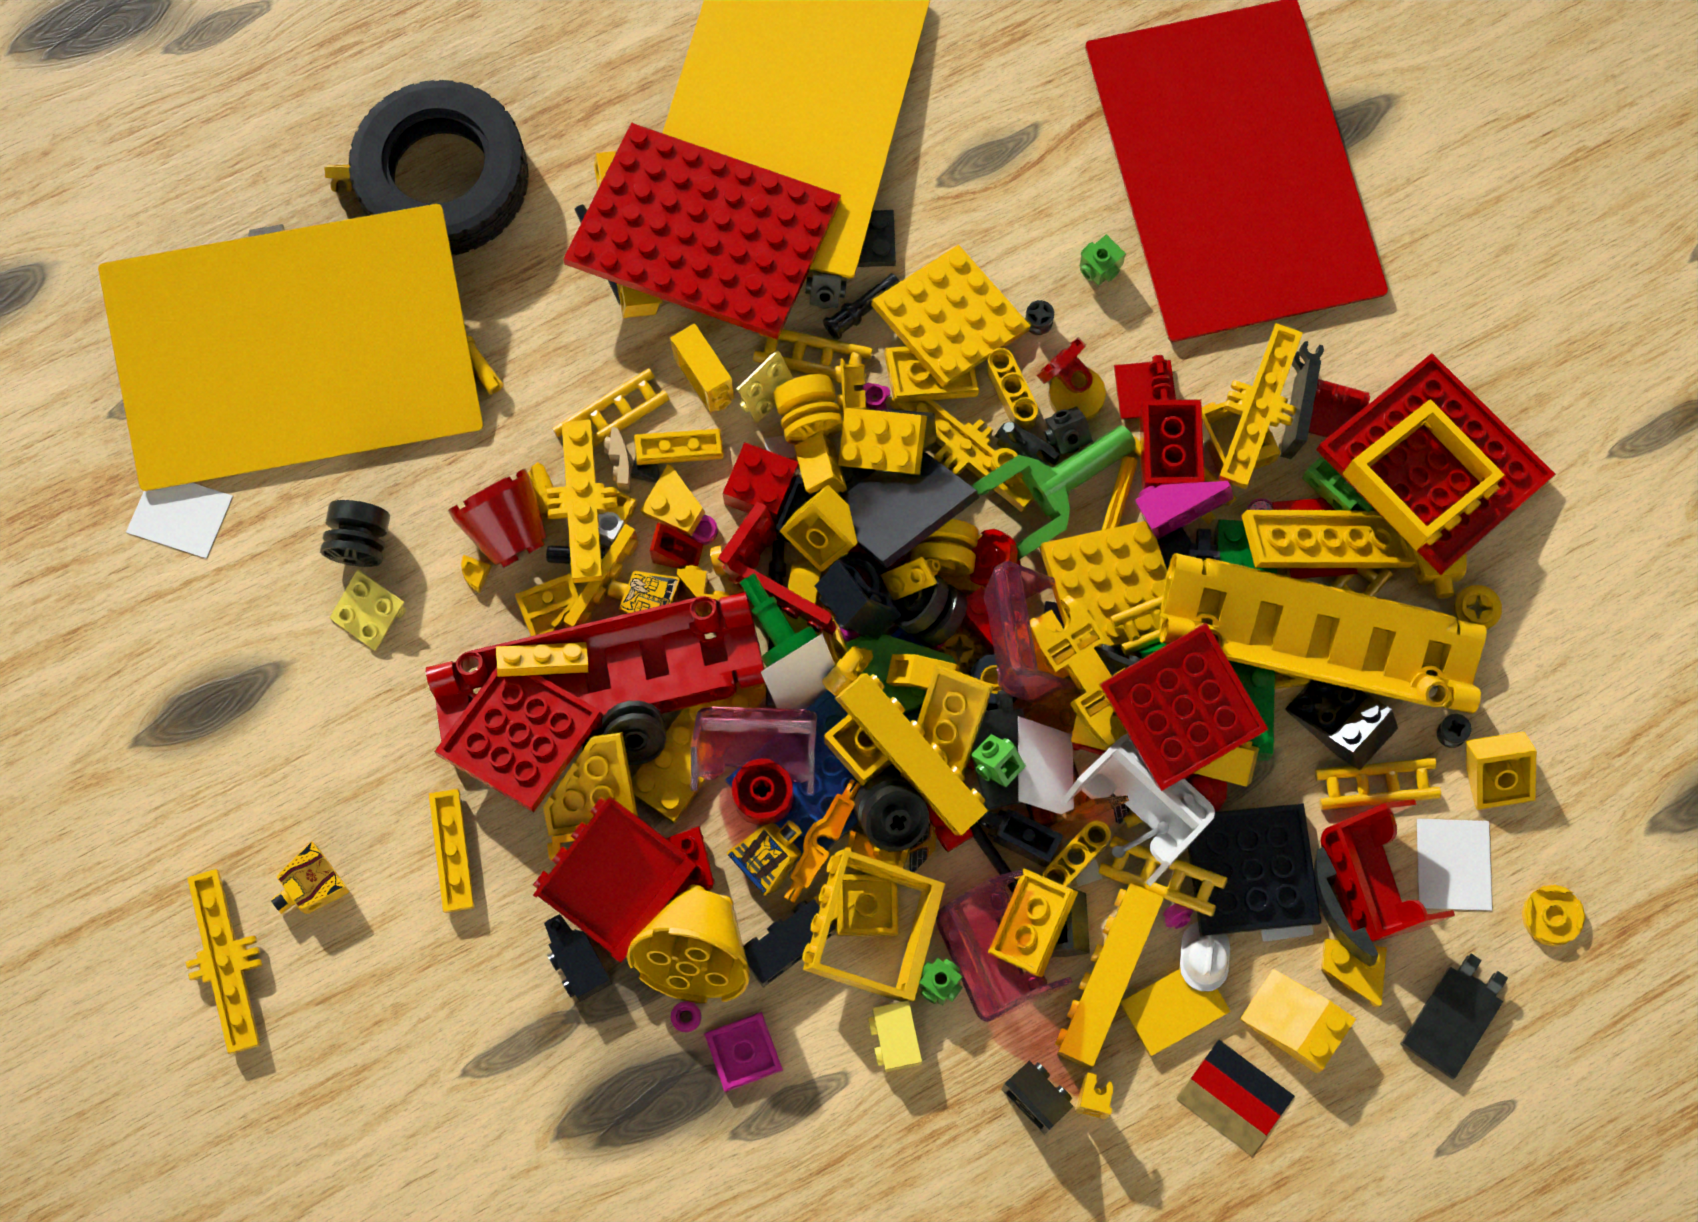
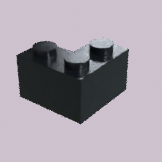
M837 561L815 585L821 594L820 601L836 615L834 618L836 623L844 630H854L862 637L867 635L878 640L901 616V613L886 594L870 588L855 567Z

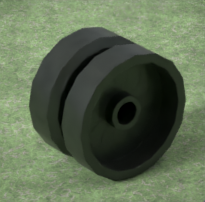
M938 575L934 576L937 581L936 584L897 599L894 602L895 607L901 613V616L894 623L908 634H912L913 637L927 647L941 645L954 635L965 617L968 604L966 595L951 584H947Z
M881 774L870 779L860 788L854 800V814L858 824L864 830L868 839L879 849L896 852L910 848L924 836L929 826V811L925 801L904 777L896 774Z

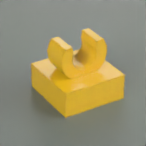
M349 164L328 165L324 167L325 178H333L330 185L333 192L338 191V182L340 180L347 184V192L353 191V184L351 183L349 173L351 166Z

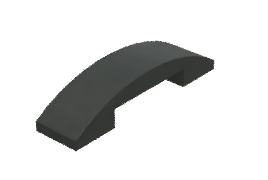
M1324 847L1317 851L1314 867L1318 902L1329 927L1343 946L1361 962L1369 967L1373 966L1376 963L1378 952L1365 927L1353 932L1330 887L1335 883L1337 872Z

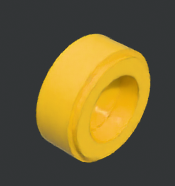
M1009 448L998 449L992 456L990 462L991 470H996L1018 456V454Z
M721 545L710 550L713 568L718 576L728 574L722 568L724 563L718 560L719 555L723 551Z

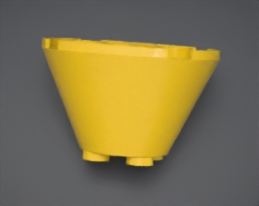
M689 885L686 891L679 893L632 940L627 953V961L630 968L634 966L639 971V979L646 985L676 999L695 1003H707L708 998L722 997L721 1001L725 1002L740 996L748 986L750 971L733 909V900L725 895L705 891L702 886Z

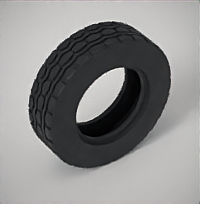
M429 80L417 84L413 83L384 97L381 102H378L369 111L367 116L365 115L359 124L358 131L355 132L351 143L352 149L349 152L350 179L365 216L431 205L432 203L416 201L406 196L395 185L396 168L405 151L420 139L435 134H454L476 144L484 153L485 160L478 181L468 192L452 201L437 203L443 208L451 254L467 253L469 250H475L487 244L488 241L495 239L516 217L515 214L519 212L524 202L523 196L526 195L528 187L527 157L518 127L515 126V121L510 113L505 111V107L495 98H491L487 92L474 88L473 85L462 82L457 83L452 80Z

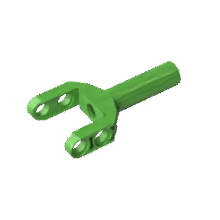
M1119 425L1055 467L1047 466L1037 459L1018 455L971 486L977 490L978 495H985L1021 472L1024 476L1022 480L1033 498L1039 504L1046 517L1050 516L1051 522L1016 544L1018 561L1040 547L1042 543L1051 540L1067 529L1070 513L1068 501L1070 491L1136 449V442L1132 433L1126 427Z

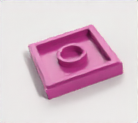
M762 1012L704 1033L725 1093L783 1071Z

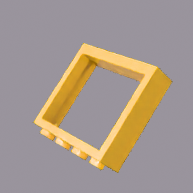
M1431 399L1353 459L1343 472L1348 481L1416 551L1426 543L1433 545L1442 536L1440 531L1444 528L1450 531L1462 520L1460 515L1463 512L1467 515L1471 514L1481 504L1479 499L1483 496L1489 499L1500 489L1497 483L1504 476L1501 470ZM1423 425L1481 482L1428 526L1370 468Z
M846 849L836 852L835 855L831 856L827 865V872L830 874L827 884L823 885L819 894V902L822 903L819 913L815 914L811 923L810 930L813 932L810 944L806 945L803 952L802 960L805 961L803 970L899 1002L915 1001L945 883ZM846 866L921 891L896 988L820 963Z

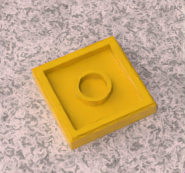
M844 874L837 899V936H898L897 883L872 874ZM843 896L854 904L845 912H843Z

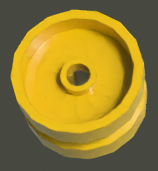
M951 519L912 549L910 562L920 557H924L925 560L929 558L937 559L941 564L938 576L960 577L972 574L974 572L976 555L971 550L977 546L979 530L968 522Z

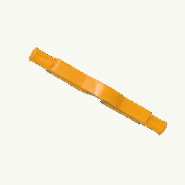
M850 779L843 794L835 796L825 816L815 822L808 830L803 843L804 853L790 875L792 884L783 897L787 901L790 899V902L795 904L802 889H809L814 878L830 856L829 851L821 847L817 843V839L823 836L833 841L840 839L846 822L854 809L853 799L861 787L858 782L855 784V781Z

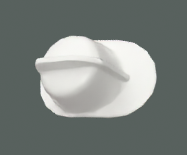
M1196 922L1184 931L1182 937L1181 974L1185 982L1193 989L1213 991L1219 988L1226 980L1229 971V938L1226 934L1200 937L1198 922Z

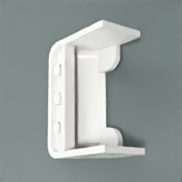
M1128 734L1121 736L1076 780L1059 802L1064 807L1081 790L1088 797L1096 801L1106 800L1114 793L1151 829L1157 828L1158 824L1162 821L1169 824V831L1164 834H1157L1150 843V851L1161 865L1146 881V884L1149 886L1172 865L1215 816L1212 804L1185 779L1160 791Z

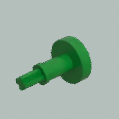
M755 573L740 582L754 605V608L751 610L754 616H757L775 646L761 656L767 668L818 636L812 626L795 634L777 605V600L774 596L769 598Z

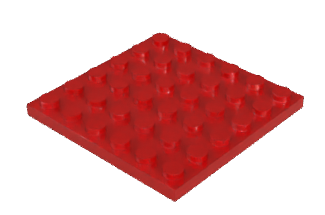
M1431 353L1320 443L1316 451L1374 508L1348 481L1343 472L1353 459L1431 399L1504 474L1497 483L1500 489L1489 499L1483 496L1479 499L1481 504L1471 514L1467 515L1463 512L1460 515L1462 520L1450 531L1444 528L1440 531L1442 536L1433 545L1426 543L1417 550L1442 575L1547 484L1556 473ZM1425 425L1417 429L1370 467L1426 526L1430 525L1481 483Z

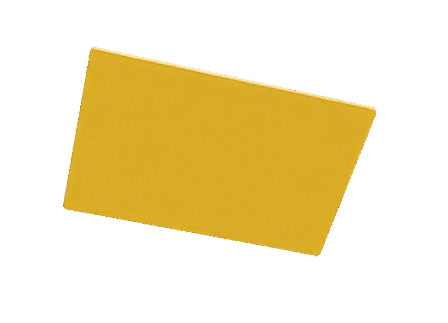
M704 0L662 133L840 194L841 202L810 270L840 275L851 279L856 274L930 0Z
M431 204L101 263L98 266L138 483L143 491L480 431L483 428V419L443 208L440 204Z

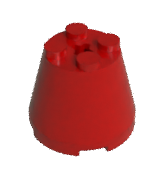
M526 469L516 472L517 479L513 481L510 476L505 477L463 501L465 507L459 509L455 505L448 510L458 527L495 566L501 563L502 567L505 568L519 560L517 554L527 550L531 554L545 545L542 540L547 538L532 479Z

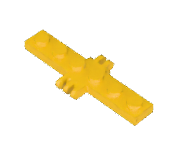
M1275 323L1253 386L1236 380L1232 381L1230 387L1235 391L1228 392L1227 398L1231 401H1225L1223 408L1241 415V419L1218 480L1228 481L1229 484L1246 489L1269 425L1273 427H1278L1279 423L1287 426L1292 425L1293 418L1288 415H1295L1297 408L1287 404L1288 399L1280 395L1303 332Z
M893 398L891 399L890 405L895 410L935 413L936 443L942 448L933 458L938 462L944 457L947 458L942 465L949 469L954 464L955 467L952 469L954 474L958 476L967 467L981 479L992 472L990 462L995 450L989 446L991 440L988 437L994 429L988 426L981 433L979 430L984 426V421L979 419L974 425L968 422L964 426L933 400L894 403ZM1021 472L993 490L1020 512H1023L1034 498L1022 480L1024 476Z
M591 420L563 422L562 433L566 486L546 490L547 497L551 498L547 500V507L550 508L548 510V518H568L573 583L603 580L598 515L606 513V508L618 506L617 498H615L617 496V489L615 487H605L603 483H596Z
M218 869L187 877L204 949L196 953V959L185 962L187 969L200 968V970L188 974L189 980L202 978L203 983L211 982L228 1054L231 1055L261 1046L243 973L263 966L262 959L249 961L250 957L260 954L259 947L246 950V946L257 943L256 936H249L239 940L235 939L222 879Z

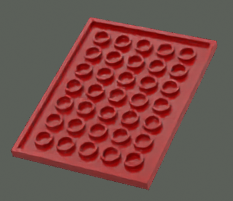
M631 123L563 258L564 265L778 340L841 202V195Z

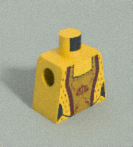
M311 841L277 875V879L284 887V890L273 897L271 902L280 914L295 904L304 914H309L347 895L350 890L319 847Z

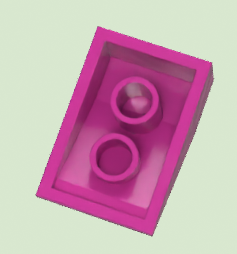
M1228 481L1167 484L1156 488L1150 486L1142 490L1138 494L1140 497L1136 498L1135 501L1144 520L1158 540L1233 500L1234 497Z

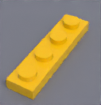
M627 524L623 526L602 559L603 580L587 583L563 621L566 628L586 624L591 621V611L596 603L600 605L608 592L606 587L612 579L616 580L623 569L622 562L627 555L631 556L637 548L638 537L634 528Z
M452 789L428 793L443 912L450 913L474 909L460 790Z

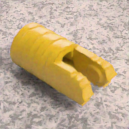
M537 462L530 468L531 470L528 474L532 479L542 520L549 519L548 510H550L547 507V500L551 499L547 497L546 490L554 487L543 464Z
M858 646L852 647L843 658L839 659L838 663L834 665L833 669L822 680L825 688L833 695L838 696L871 663L874 657L872 650L864 647L858 648Z

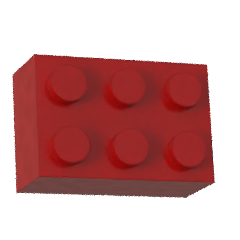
M1201 399L1142 400L1139 412L1142 490L1150 486L1156 488L1167 484L1205 482Z

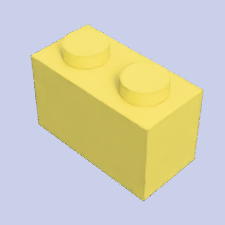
M909 1000L873 1008V1016L868 1017L871 1036H878L880 1047L874 1048L877 1065H884L885 1072L921 1065L922 1059Z

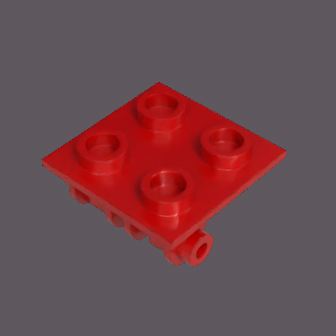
M1163 355L1153 356L1151 362L1114 365L1120 419L1140 418L1139 412L1142 400H1176L1171 360H1165Z
M1318 379L1309 433L1328 438L1369 404L1370 393Z
M700 826L666 838L697 862L696 867L669 901L673 900L679 893L686 891L689 885L702 886L705 891L713 889L715 879L712 875L708 852H706Z

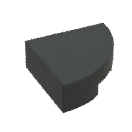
M635 456L631 478L657 483L660 478L659 467L657 464L637 465Z

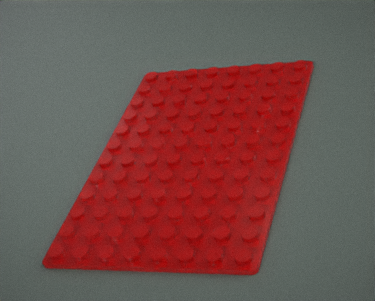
M1279 0L1086 42L1085 50L1169 341H1182L1379 298L1387 294L1386 280L1298 0Z

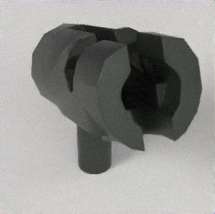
M1014 422L1004 423L995 435L998 439L996 445L1000 448L1012 449L1018 455L1037 459L1047 466L1049 465L1037 457L1036 453L1038 451H1041L1043 458L1053 465L1056 464L1060 457V453L1054 450L1051 445Z

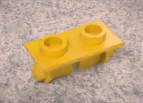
M842 358L840 359L841 366H836V382L842 383V395H837V405L840 408V412H843V417L845 408L867 410L866 390L855 391V385H865V364H862V359L860 358L850 359V364L846 365V361Z
M920 557L882 573L880 576L895 601L936 584L937 581L934 576L941 569V564L937 559L929 558L925 560L924 557Z

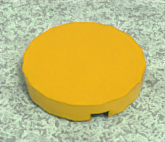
M1088 368L1093 377L1092 385L1086 391L1077 394L1069 391L1055 376L1051 381L1048 392L1049 402L1054 412L1069 410L1077 406L1087 421L1097 416L1104 405L1106 397L1105 383L1099 374ZM1074 372L1071 381L1074 386L1081 388L1085 385L1086 378L1081 372Z
M1558 885L1542 886L1529 895L1523 905L1522 918L1524 927L1531 937L1541 944L1561 946L1574 940L1580 934L1584 927L1585 912L1583 904L1572 894V891Z

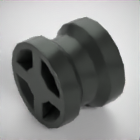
M1043 300L1032 302L1026 310L1025 320L1031 325L1029 332L1035 335H1043L1051 330L1054 319L1052 305Z
M1451 714L1439 724L1436 732L1437 738L1445 747L1456 748L1462 745L1470 736L1472 730L1471 723L1461 714Z

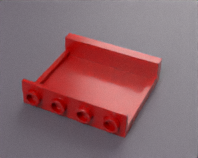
M609 796L606 801L600 797L590 810V813L594 815L587 825L581 822L571 835L575 841L567 850L562 846L551 860L556 864L551 872L548 874L543 871L533 884L537 888L533 896L535 898L538 896L611 952V956L621 963L627 956L632 940L661 912L696 867L697 862L620 802Z

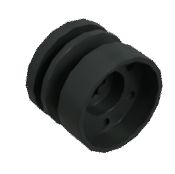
M332 501L328 506L325 522L332 530L324 532L323 540L325 542L321 545L320 553L329 560L359 567L379 566L383 559L381 552L385 548V543L379 538L384 537L388 532L389 512L379 506L361 501Z

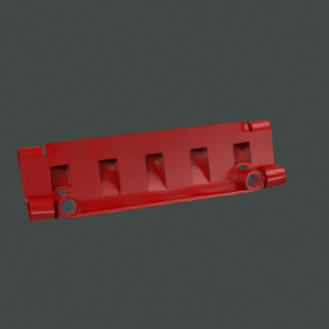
M746 592L721 597L720 600L707 596L691 598L467 651L461 654L456 662L450 661L426 667L427 682L436 701L441 741L476 694L473 689L482 687L497 667L496 646L586 642L588 672L545 674L539 676L601 710L603 717L609 709L626 701L647 702L654 705L663 714L729 698L736 693L737 682H739L741 689L765 683L761 671L765 669L764 663L761 659L762 654ZM704 613H710L706 617H700ZM716 632L717 637L706 639L705 634ZM477 667L475 671L469 672L472 668ZM602 718L593 730L601 728Z

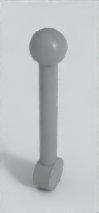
M1162 821L1158 824L1157 828L1126 845L1115 846L1112 849L1113 856L1121 858L1125 855V851L1159 833H1167L1169 831V824Z

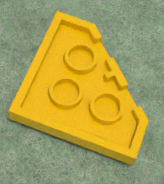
M623 732L593 736L588 741L584 750L543 806L548 836L573 833L581 822L587 825L594 816L590 813V810L600 797L606 801L609 796H612L638 816Z

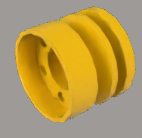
M811 374L797 377L778 386L773 392L777 412L784 416L781 419V426L784 429L785 440L789 444L797 445L818 433H823L829 438L843 428L840 408L836 403H833L836 399L832 380L828 375Z

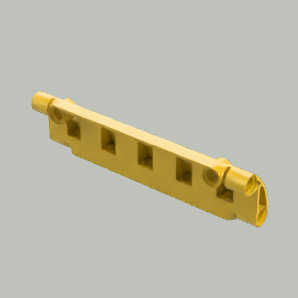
M1174 553L1171 558L1161 604L1159 634L1161 643H1171L1204 624L1201 622L1202 618H1209L1210 624L1208 626L1225 656L1230 661L1431 707H1444L1474 714L1479 707L1481 692L1478 687L1473 685L1486 640L1487 630L1484 625L1456 620L1454 616L1220 560L1206 558L1203 561L1199 558ZM1427 670H1432L1434 676L1426 674ZM1437 685V693L1429 698L1430 689Z

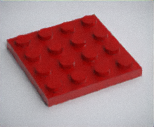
M1207 623L1198 626L1099 684L1160 791L1167 789L1268 730Z
M496 667L434 752L438 757L534 813L603 717L601 710L539 675L497 677Z

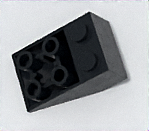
M1313 679L1285 708L1293 718L1335 755L1358 770L1364 767L1398 729L1392 709L1365 692Z

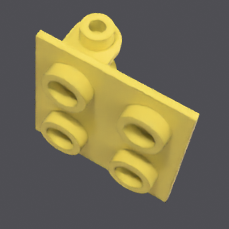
M776 350L737 388L742 398V403L739 404L740 408L746 413L750 412L755 423H758L776 406L773 398V392L776 388L794 379L779 350Z
M358 569L329 618L376 651L396 616L401 618L405 614L406 608L403 607L404 601Z

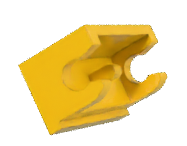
M818 433L794 446L805 490L809 494L817 492L827 485L836 493L847 490L841 466H838L839 458L836 447L823 433Z
M854 831L850 832L849 841L845 848L846 850L902 869L905 867L910 848H907L903 851L888 852L879 849L866 835Z
M1088 1072L1082 1080L1075 1112L1106 1120L1111 1115L1113 1109L1110 1108L1113 1094L1112 1082L1109 1081L1102 1090L1099 1088L1094 1090L1097 1084L1096 1074Z

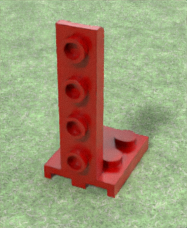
M757 501L718 557V560L724 563L722 567L724 572L730 575L729 581L743 589L740 582L755 573L769 598L774 596L777 600L776 603L783 607L782 610L794 619L801 617L808 621L807 625L812 626L818 633H822L824 630L833 635L837 627L835 622L832 621L833 618L830 612L754 570L760 561L761 553L766 546H770L774 542L777 535L776 526L767 506Z

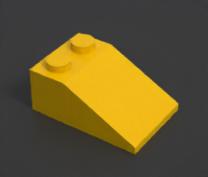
M1273 969L1239 1020L1317 1074L1325 1068L1356 1021V1018L1332 1001Z

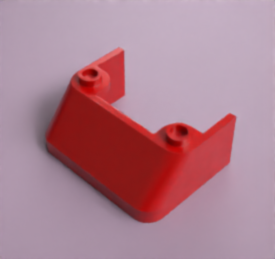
M1415 799L1385 802L1329 826L1321 834V846L1324 847L1337 872L1334 885L1343 912L1353 932L1365 927L1372 943L1416 931L1455 916L1453 910L1427 914L1426 908L1418 900L1402 902L1383 845L1392 842L1397 835V823L1394 814L1417 805Z

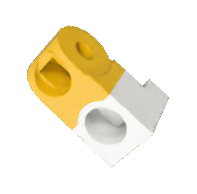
M617 491V496H615L618 506L606 508V513L598 515L600 545L608 549L625 524L628 525L637 506V499Z

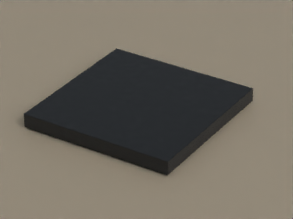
M924 450L922 453L920 475L876 470L841 496L850 508L857 545L886 569L980 498L976 489Z
M1304 803L1215 812L1213 820L1188 846L1190 864L1227 877L1224 889L1214 886L1208 903L1216 905L1213 916L1211 917L1197 911L1200 937L1322 924ZM1192 877L1194 897L1196 898L1203 881Z

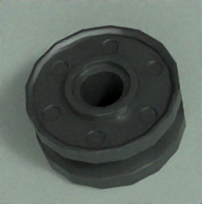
M626 701L609 709L602 718V735L623 732L628 765L648 763L658 757L665 748L666 733L664 730V719L661 712L652 704L644 701Z

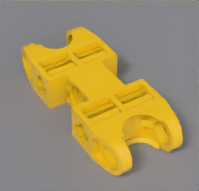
M1067 596L1061 600L1062 607L1066 612L1064 614L1066 625L1063 631H1051L1046 626L1043 627L1036 618L1027 621V630L1037 654L1052 675L1061 668H1065L1081 693V696L1070 702V705L1084 727L1103 746L1108 748L1115 743L1110 732L1112 729L1110 718L1114 710L1099 684L1114 675L1110 674L1094 647L1105 641L1106 638L1091 615L1074 598ZM1090 633L1089 637L1085 638L1078 644L1075 643V641ZM1064 648H1067V651L1060 654L1054 659L1052 658L1053 655L1060 652ZM1100 699V702L1085 710L1087 706Z

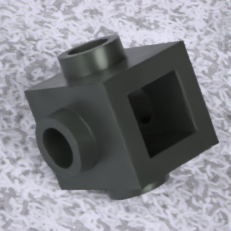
M813 270V277L807 276L805 294H811L810 305L822 309L838 308L839 297L845 298L847 281L841 280L842 276L831 275Z
M1077 406L1069 410L1057 411L1053 416L1045 419L1048 430L1044 431L1046 440L1049 445L1055 446L1061 455L1073 453L1080 447L1093 442L1087 419Z

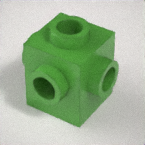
M1106 234L1095 244L1093 242L1089 243L1081 251L1080 271L1087 280H1093L1098 286L1105 280L1110 282L1120 272L1119 268L1124 264L1126 253Z
M992 734L971 754L977 764L975 768L977 773L987 781L992 779L1004 787H1007L1026 767L1017 752V747L1009 739L1004 738L1002 740Z
M937 958L933 964L928 961L923 967L918 986L922 990L920 994L933 1004L938 1002L943 1006L948 999L953 1002L963 988L960 985L962 976L959 974V971L961 969L948 959H945L943 962ZM938 974H942L947 978L945 984L940 985L936 983L935 977Z

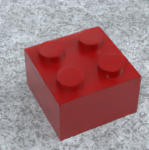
M744 442L722 493L724 505L749 514L758 501L767 506L774 523L778 524L794 482L799 476V462Z

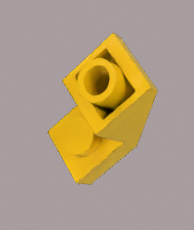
M686 566L685 569L677 568V577L680 578L682 587L691 598L707 596L720 600L721 597L729 596V593L724 591H712L711 594H707L708 575L707 571H702V568L697 566Z
M892 654L886 683L892 686L918 687L927 692L935 665L939 664L958 672L960 665L915 654Z

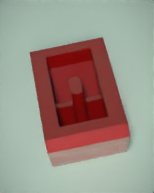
M657 523L649 551L653 563L676 569H685L686 566L698 567L704 545L662 523Z

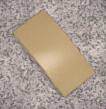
M611 427V436L605 438L604 453L609 455L611 464H616L613 467V482H617L619 492L631 493V469L626 447L618 428Z

